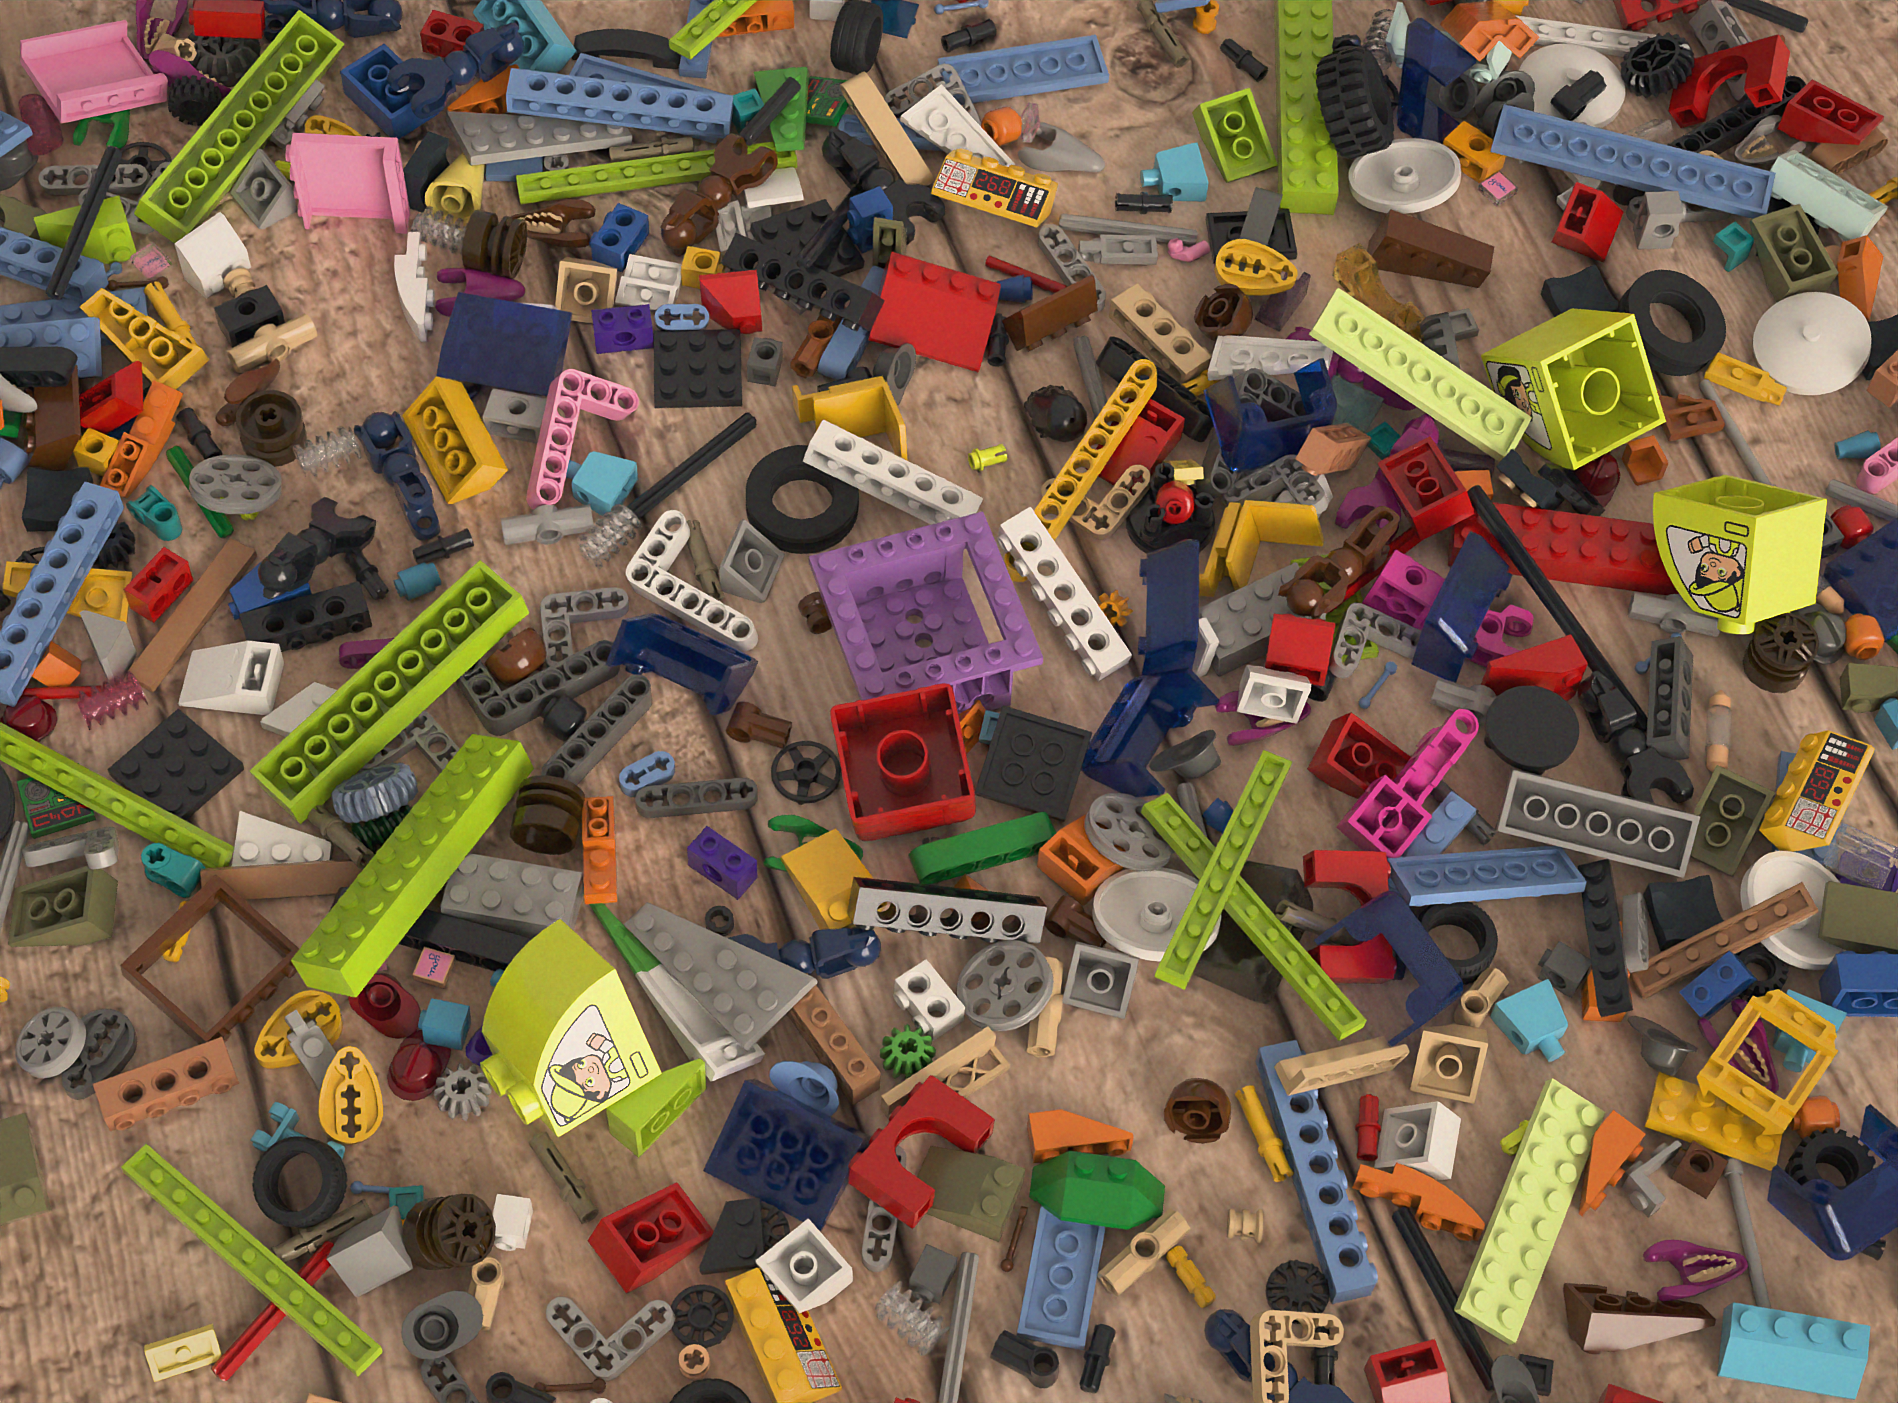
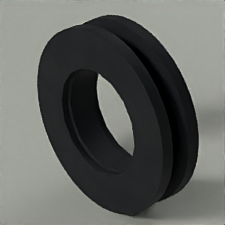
M1654 270L1643 274L1624 293L1617 306L1616 312L1634 314L1650 368L1666 375L1687 376L1700 371L1721 350L1726 338L1724 315L1715 298L1699 282L1680 272ZM1662 303L1679 311L1690 325L1692 342L1681 343L1661 333L1650 315V304Z
M809 445L788 446L771 452L755 465L746 483V513L749 523L779 550L795 554L820 552L841 542L854 527L859 510L858 488L803 462ZM796 480H808L817 482L825 487L832 496V503L825 512L813 518L798 519L788 517L777 510L772 502V498L782 485Z

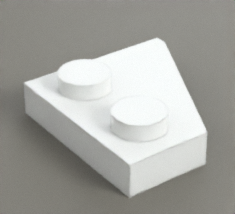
M314 682L263 717L260 721L263 729L287 737L337 690Z

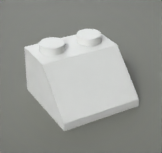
M221 212L174 243L184 280L206 299L224 288L223 280L229 272L237 268H251L247 249Z
M1246 665L1240 681L1237 712L1297 724L1310 693L1311 683L1306 676L1296 675L1292 672H1281L1266 669L1262 666Z
M1438 1101L1384 1109L1377 1148L1378 1158L1375 1160L1374 1168L1392 1173L1397 1162L1413 1168L1436 1181L1451 1179L1461 1118Z
M809 1218L755 1261L758 1267L798 1313L829 1302L853 1282L852 1267Z

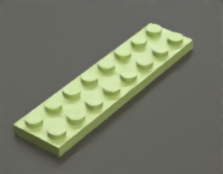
M1339 288L1332 294L1309 333L1310 336L1499 462L1511 449L1515 450L1532 419L1531 416Z
M1553 1078L1545 1081L1454 1308L1455 1312L1508 1345L1514 1344L1517 1341L1589 1156L1591 1139L1600 1127L1605 1115V1111Z

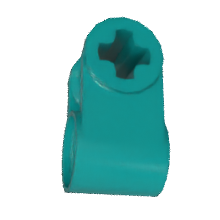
M149 485L144 494L135 501L130 500L126 503V507L131 515L139 523L144 524L159 539L171 541L181 535L183 529L176 507L163 497L154 486Z
M152 843L146 846L141 854L147 879L183 898H188L201 880L200 870L205 868L197 859L181 854L161 843Z

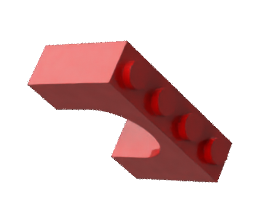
M193 0V8L189 9V24L194 25L195 36L262 39L266 27L264 1Z
M1779 34L1695 58V67L1691 70L1692 75L1685 77L1686 83L1678 84L1677 90H1672L1669 113L1680 128L1706 122L1710 98L1714 91L1727 79L1746 73L1744 91L1756 108L1782 101L1790 51Z
M1313 850L1304 855V888H1336L1347 891L1360 902L1366 917L1365 932L1357 945H1319L1309 950L1308 954L1334 983L1383 984L1394 979L1397 969L1396 958L1392 952L1395 930L1390 920L1393 899L1388 888L1391 867L1387 861L1386 852Z
M930 1075L923 1084L918 1082L909 1094V1100L904 1106L898 1105L893 1110L887 1126L883 1130L878 1128L869 1140L868 1148L863 1153L857 1152L848 1165V1169H850L848 1183L913 1229L933 1206L935 1189L901 1165L895 1152L897 1146L905 1138L913 1134L933 1133L947 1139L964 1152L977 1153L992 1135L995 1119L933 1075Z

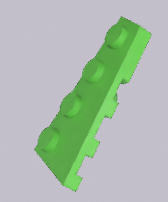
M791 67L755 71L756 84L764 105L788 77L796 79L801 85L798 93L770 123L769 127L777 152L803 150L805 145L809 84L808 68Z

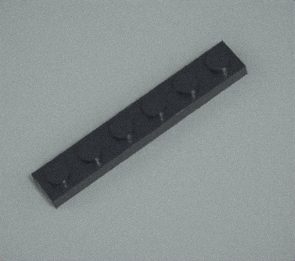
M1603 859L1578 865L1579 872L1587 881L1585 890L1581 894L1599 1014L1601 1017L1632 1011L1633 1004L1611 863L1609 859Z

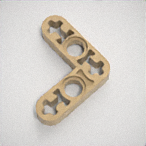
M1142 465L1130 466L1099 505L1084 496L1080 503L1086 505L1085 513L1079 516L1072 514L1069 521L1098 540L1110 538L1128 517L1130 511L1151 486L1149 470ZM1140 475H1143V483L1137 482L1132 487L1133 496L1128 491L1133 485L1132 477L1138 478ZM1056 478L1049 479L1042 485V498ZM1064 490L1060 494L1061 496H1069L1073 492ZM1117 496H1124L1128 499L1127 506L1122 509L1114 508L1111 503ZM1093 511H1095L1093 513L1094 519L1102 523L1107 520V529L1101 527L1097 530L1096 522L1090 518Z
M1268 1310L1254 1315L1250 1322L1254 1403H1288L1287 1345L1320 1348L1337 1345L1341 1342L1344 1334L1343 1324L1340 1319L1332 1314ZM1293 1320H1298L1302 1325L1303 1334L1301 1338H1297L1292 1332L1291 1325ZM1264 1322L1272 1326L1271 1332L1268 1329H1264ZM1324 1326L1330 1330V1335L1328 1336L1327 1333L1321 1332L1315 1333V1328ZM1264 1342H1273V1345L1264 1347ZM1266 1353H1270L1275 1359V1368L1272 1372L1264 1366L1263 1359ZM1268 1378H1275V1382L1273 1383L1272 1381L1266 1382L1265 1380ZM1267 1393L1275 1396V1402L1267 1400Z

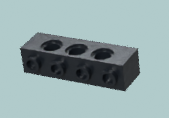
M359 581L239 614L247 641L279 644L281 652L290 649L297 650L308 644L329 641L340 635L358 633L365 628L372 627L369 610Z

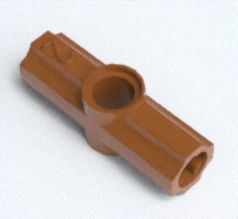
M819 315L818 319L809 325L808 335L790 363V368L798 376L805 379L814 376L818 369L820 358L842 321L841 319L836 317L833 322Z

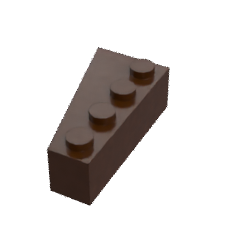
M1390 209L1368 242L1364 267L1479 288L1491 272L1494 246Z

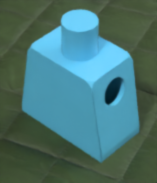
M1198 142L1156 153L1154 168L1140 171L1142 187L1157 185L1159 195H1172L1173 201H1206L1209 182Z
M595 451L588 454L582 465L569 460L566 478L572 480L573 497L583 505L590 504L591 510L612 521L638 480L637 462Z
M1549 979L1496 1002L1490 1017L1522 1054L1527 1055L1540 1049L1547 1061L1552 1062L1565 1053L1558 1040L1563 1037L1568 1027V1022Z
M1790 989L1785 993L1834 1024L1836 1033L1847 1015L1846 1012ZM1775 1026L1773 1047L1786 1054L1783 1066L1790 1071L1801 1072L1804 1063H1810L1816 1052Z

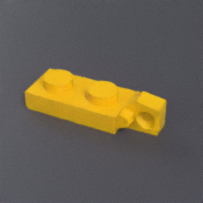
M1719 352L1713 357L1704 375L1706 380L1708 379L1711 382L1755 400L1766 401L1780 406L1787 387L1775 383V380L1769 377V372Z

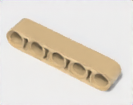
M863 71L840 84L843 96L896 179L900 178L910 185L929 186L934 183L929 168L869 75Z

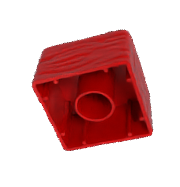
M935 684L916 690L838 704L831 708V723L841 765L849 814L855 834L859 840L873 841L890 836L904 835L964 822L974 817L976 813L975 790L969 770L955 696L950 684Z

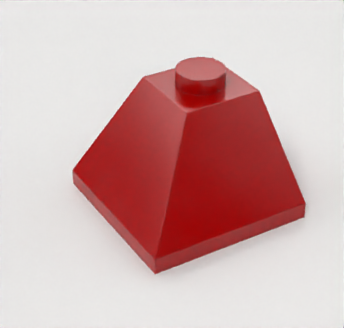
M757 270L699 275L701 303L707 309L711 320L725 329H740V334H752L763 331Z

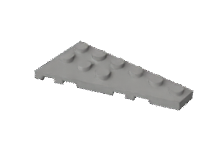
M648 902L624 924L746 1051L818 983L814 977Z

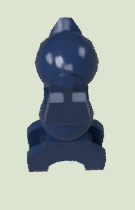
M261 0L264 1L265 11L271 14L265 18L266 27L263 34L271 42L298 10L305 13L328 31L337 30L344 25L345 31L353 38L375 36L381 32L398 31L401 29L400 21L403 11L397 0H343V2L341 0H318L317 2L316 0ZM368 10V15L355 14L358 11ZM277 27V28H281V29H279V30H272L271 28Z
M510 23L497 29L492 27L472 34L466 39L463 51H452L444 60L440 57L432 60L422 58L407 59L389 71L387 82L398 93L410 90L418 91L411 100L412 112L420 119L433 116L443 111L447 104L448 96L456 92V85H467L475 79V76L478 79L481 78L484 82H488L522 55L524 41L518 32L519 26L516 23Z
M394 411L392 415L385 412L372 413L366 417L362 426H354V434L363 445L364 452L373 471L378 474L382 473L385 481L394 488L396 497L413 535L418 540L431 539L440 533V524L433 507L432 489L425 475L420 473V466L416 460L411 434L398 412ZM399 437V447L390 449L388 451L383 449L390 447L392 444L395 443L396 439ZM421 518H428L431 526L421 528L417 523Z
M858 927L852 929L816 930L809 937L810 943L800 939H793L784 943L780 949L777 942L766 944L748 934L728 937L730 940L803 973L811 975L816 970L817 976L820 975L822 979H829L855 970L858 967L871 965L880 957L881 942L875 931Z
M1217 1310L1205 1322V1338L1212 1348L1221 1353L1240 1379L1251 1382L1250 1325L1245 1322L1241 1314L1234 1310ZM1264 1342V1347L1273 1345V1342ZM1266 1353L1263 1359L1264 1366L1272 1372L1275 1368V1359L1270 1353ZM1287 1361L1288 1403H1354L1337 1386L1312 1384L1305 1377L1298 1381L1295 1368ZM1273 1377V1378L1265 1379L1266 1382H1269V1381H1272V1383L1275 1382V1378H1274V1377ZM1267 1393V1399L1275 1402V1396Z

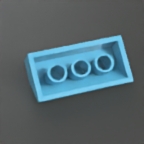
M481 0L473 10L477 20L484 24V30L492 27L497 29L510 23H516L519 26L518 32L524 41V49L522 55L510 66L517 64L519 69L557 73L563 69L577 51L541 0Z
M1733 1302L1723 1309L1717 1376L1855 1400L1868 1361L1870 1326Z

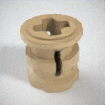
M246 268L232 270L223 280L224 286L229 289L234 299L257 289L251 279L250 271Z
M1229 1209L1227 1238L1240 1236L1241 1240H1248V1237H1255L1256 1242L1260 1243L1263 1233V1210L1258 1209L1256 1213H1250L1249 1209H1242V1212Z

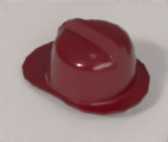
M1610 451L1572 470L1603 507H1606L1610 502L1621 476L1617 460L1610 454Z
M37 696L20 697L15 707L6 706L4 714L0 718L1 723L37 742L48 736L54 730L58 721L57 713L52 705L41 701Z
M375 973L356 998L348 996L351 1008L377 1031L387 1037L405 1038L413 1034L418 1028L421 1014L419 1004L392 975Z
M422 1030L415 1031L406 1037L400 1044L389 1066L387 1079L392 1092L397 1097L408 1101H417L430 1095L437 1086V1077L442 1076L449 1062L451 1048L425 1043Z

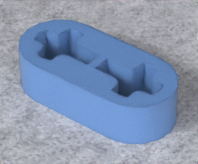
M665 304L656 310L654 320L655 325L661 331L704 330L709 322V313L700 304ZM669 311L672 317H680V320H671L670 325L667 326L664 320H659V317H663L664 312ZM693 311H699V315L704 316L705 319L700 320L699 325H694L693 320H683V317L693 316Z
M658 751L625 767L619 774L621 791L629 797H636L637 792L643 787L662 785L668 782L675 774V761L673 757L665 751ZM660 763L662 766H666V770L662 771L660 768H656V764ZM628 778L639 779V784L628 783Z

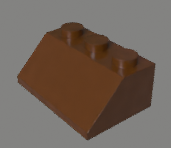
M1092 274L1001 320L1016 351L1026 347L1029 352L1043 345L1042 338L1050 335L1053 340L1067 333L1066 326L1074 323L1077 328L1091 321L1089 315L1098 311L1095 278Z
M75 365L69 383L66 386L29 387L23 390L24 393L32 397L37 403L36 410L24 413L22 422L23 429H27L23 451L28 453V465L64 471L81 436L77 365Z

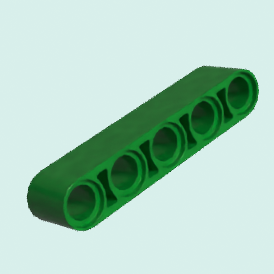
M1039 812L920 845L910 851L908 857L920 884L931 885L960 877L964 874L967 875L1038 855L1039 849L1057 832L1049 815L1046 812Z

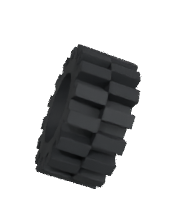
M187 75L182 76V80L177 78L170 87L168 110L172 112L174 118L179 116L178 121L182 123L187 120L188 125H193V122H197V126H202L203 121L205 122L221 102L220 89L218 86L214 87L215 83L212 81L206 83V78L201 77V80H197L195 75H192L191 79H188Z
M1761 942L1736 953L1745 966L1749 963L1761 965L1768 972L1767 980L1755 981L1737 997L1742 999L1744 995L1749 996L1747 1000L1749 1002L1753 995L1761 997L1765 996L1768 991L1782 989L1788 978L1789 966H1784L1786 962L1771 953L1765 946L1761 947Z

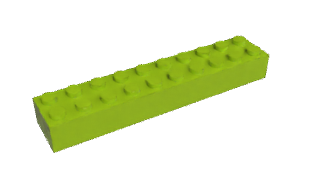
M1274 0L1278 193L1283 194L1279 209H1289L1290 213L1334 215L1339 194L1337 150L1324 124L1325 121L1320 110L1321 106L1320 101H1318V88L1316 86L1318 62L1324 56L1333 54L1332 0Z
M298 10L141 197L134 215L173 243H176L202 225L237 182L258 149L263 150L270 142L272 134L284 121L286 115L316 79L320 81L338 59L345 43L305 13Z
M479 560L249 772L258 785L301 825L308 818L311 809L317 810L316 806L323 805L332 796L331 793L337 785L341 784L343 780L351 778L352 775H355L529 614L522 595Z
M471 734L291 959L307 987L355 998L360 994L517 792L520 783L534 770L520 741Z

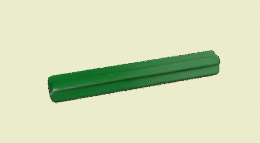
M174 446L166 451L167 459L189 490V476L194 467L181 447ZM198 504L219 537L225 538L234 532L232 524L225 513L215 512Z

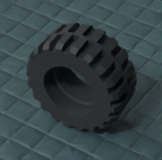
M1357 46L1324 56L1318 62V68L1316 69L1317 95L1325 127L1337 152H1340L1342 157L1353 159L1387 149L1394 140V117L1387 84L1372 51L1366 47Z

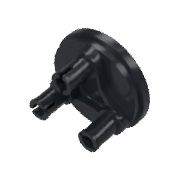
M1160 463L1156 466L1155 478L1152 480L1149 490L1126 518V529L1133 543L1141 551L1154 558L1168 561L1187 559L1200 553L1212 538L1215 526V517L1212 510L1214 499L1208 493L1202 492L1198 494L1194 487L1188 485L1194 495V511L1190 518L1179 524H1169L1163 521L1165 510L1162 508L1158 515L1160 505H1156V494L1160 487L1172 481L1175 470L1169 463H1163V470H1161L1162 466Z
M1518 686L1501 693L1490 705L1485 720L1486 737H1484V743L1488 748L1493 749L1507 764L1522 771L1542 775L1545 770L1562 764L1571 756L1579 739V722L1568 702L1553 691L1538 686Z

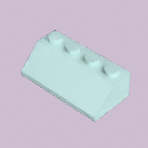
M1796 150L1778 156L1770 172L1776 173L1771 192L1772 197L1779 200L1785 199L1791 203L1790 207L1800 204L1805 213L1815 218L1814 222L1826 229L1831 227L1839 232L1838 237L1844 241L1866 236L1888 208L1882 202Z

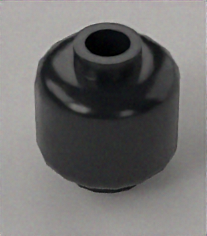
M567 695L559 698L554 696L540 716L544 719L543 728L561 741H567L585 722L587 710Z

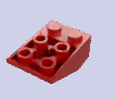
M1129 398L1125 403H1131L1134 399ZM1149 399L1098 477L1114 486L1124 472L1133 465L1146 467L1149 470L1150 476H1152L1156 466L1165 460L1181 440L1185 418ZM1112 421L1110 426H1116L1119 422ZM1098 444V446H1097V448H1096L1095 450L1101 449V448H1103L1104 446L1101 445V444ZM1140 475L1138 478L1132 477L1133 485L1128 491L1133 496L1132 487L1137 482L1143 483V475Z

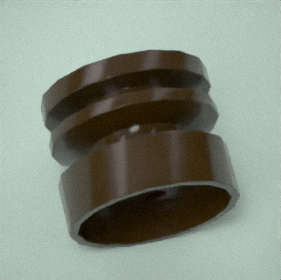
M475 210L468 221L462 247L463 266L486 272L491 265L493 274L502 275L503 273L505 277L515 278L521 268L527 247L528 230L526 221L519 218L513 221L510 216H504L499 223L496 213Z
M1784 613L1762 620L1758 624L1742 662L1745 674L1757 687L1771 693H1786L1796 689L1804 680L1809 667L1817 655L1819 640L1816 631L1802 617L1791 613Z
M543 775L524 779L519 786V796L516 800L517 810L513 814L510 838L520 847L539 854L561 855L572 851L575 848L579 830L578 820L582 816V808L585 801L584 792L574 783L559 777Z
M461 1193L446 1197L428 1198L416 1203L407 1213L403 1224V1242L409 1257L416 1265L425 1270L473 1266L482 1262L491 1252L495 1241L496 1224L492 1211L484 1200L473 1194Z

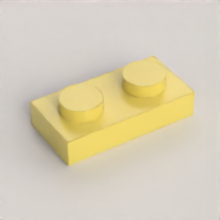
M1192 459L1163 461V463H1169L1174 467L1173 481L1192 485L1195 484V480L1203 479V467Z
M213 1324L144 1345V1352L154 1382L215 1363L222 1356Z

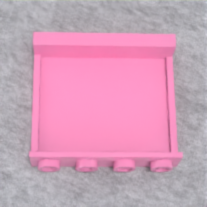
M126 20L20 40V63L61 124L167 101V77L163 72L153 74L127 37Z
M293 133L291 145L287 144L286 161L291 162L290 180L295 181L294 198L299 199L298 216L303 217L305 229L310 228L312 215L393 219L395 232L407 234L410 207L398 138Z

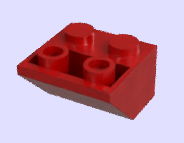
M1576 182L1551 243L1604 263L1624 211L1603 191Z
M137 360L79 395L80 426L86 429H94L106 435L144 411L142 362Z
M1274 613L1267 646L1265 668L1306 676L1311 684L1324 686L1335 623L1319 618L1307 619L1296 617L1292 614Z
M1435 1339L1371 1355L1364 1367L1375 1403H1451L1447 1371Z

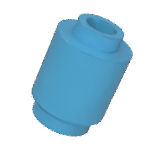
M423 562L397 572L398 579L393 580L398 595L400 597L405 596L408 601L435 591V587L441 585L438 571L433 562L429 564Z

